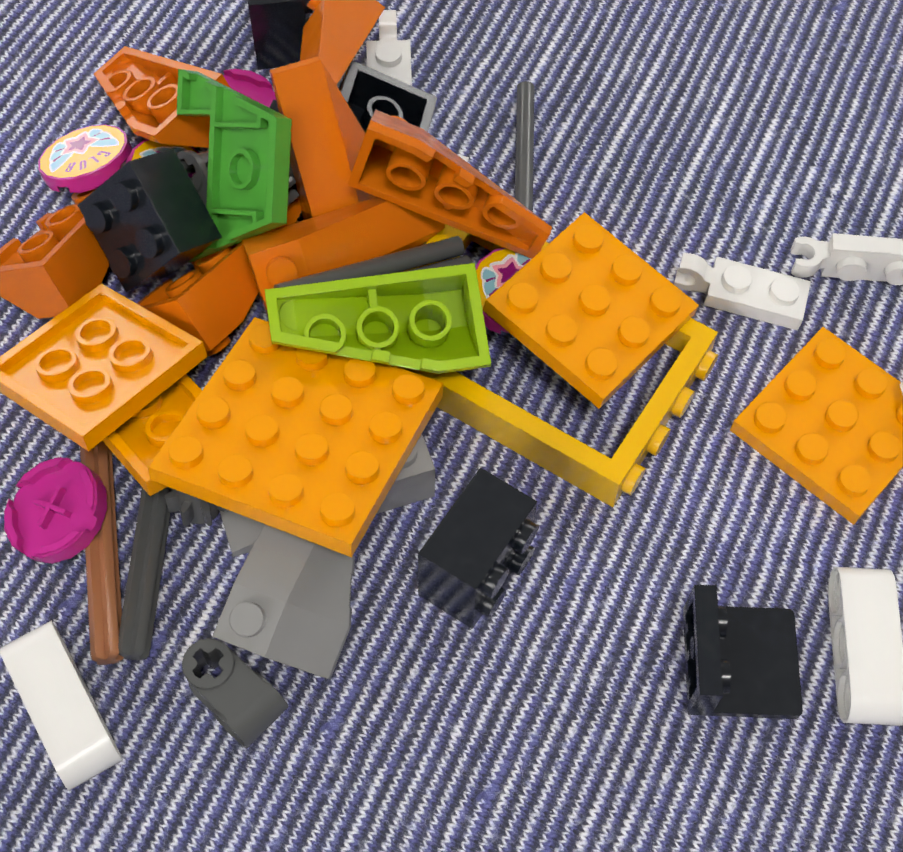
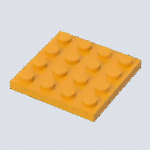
M254 317L149 464L150 480L352 558L443 397V383L397 366L272 344L269 322Z

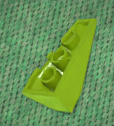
M475 263L264 289L272 344L436 374L491 367Z

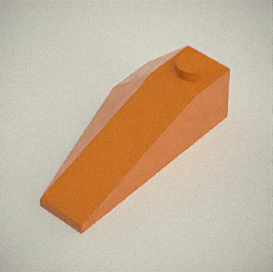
M310 0L307 7L314 12L303 27L300 61L319 56L337 85L385 9L376 0Z
M124 46L94 73V76L133 133L160 144L209 148L210 117L177 115L178 69L200 72L231 88L221 73Z
M319 56L269 70L279 113L292 119L290 162L294 179L296 180L297 192L300 195L299 201L303 219L316 217L376 197L347 185L362 145L365 131Z
M375 110L347 185L531 259L539 253L550 236L552 226L424 129L408 123L401 117L390 116Z
M96 189L72 194L71 198L75 204L63 207L53 214L47 213L36 221L41 230L22 244L19 239L13 238L0 248V297L38 319L51 318L60 314L102 283L109 267V261L93 232L86 225L84 216L78 207V204Z
M299 197L288 206L287 224L275 229L296 223L302 212ZM243 242L191 262L196 270L184 274L174 282L171 279L166 280L137 304L203 341L207 356L218 353L231 342L228 335L244 321L259 293Z
M374 197L242 240L268 317L264 289H272L275 284L421 246L443 230L445 224L379 197Z

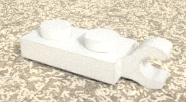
M383 10L379 17V41H366L367 67L412 86L410 40H397L396 10Z
M833 233L829 242L818 241L810 237H797L791 247V254L804 255L808 258L795 260L791 269V274L801 278L810 277L821 269V277L840 278L844 281H881L892 285H903V239Z
M683 253L674 281V285L679 289L705 293L704 306L797 331L804 318L811 283L808 280L721 257H716L714 265L711 267L705 259L691 253Z

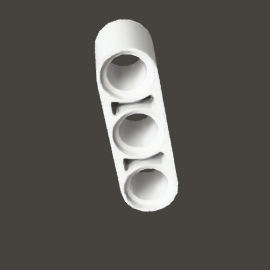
M834 567L830 573L828 583V604L837 706L840 719L843 723L902 726L903 641L895 576L889 569Z
M52 620L0 647V655L60 779L69 791L123 761L65 642Z

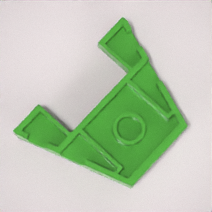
M178 69L177 115L210 117L206 208L222 236L221 239L189 261L191 263L238 244L242 240L287 224L292 119L200 72Z

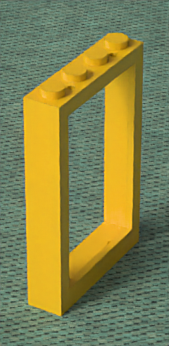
M446 224L443 230L426 242V244L459 236L463 241L464 250L471 241L490 251L503 248ZM545 242L544 245L542 246L541 250H542L544 247H546L549 243H548V242ZM691 318L666 343V345L681 353L612 458L598 452L458 372L436 374L400 368L443 383V397L437 408L607 505L614 507L623 492L631 496L637 488L646 470L645 467L641 466V463L648 452L657 456L671 431V429L666 427L671 416L675 415L681 418L695 394V391L690 389L695 379L699 378L705 381L718 358V354L712 352L718 332Z

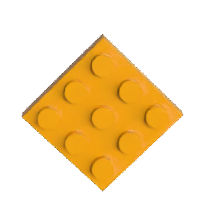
M584 212L485 301L483 311L600 409L694 316L699 304Z
M101 283L0 356V393L89 452L208 356L203 341Z
M822 327L733 421L730 431L855 525L903 469V394L900 388L901 382L825 327Z

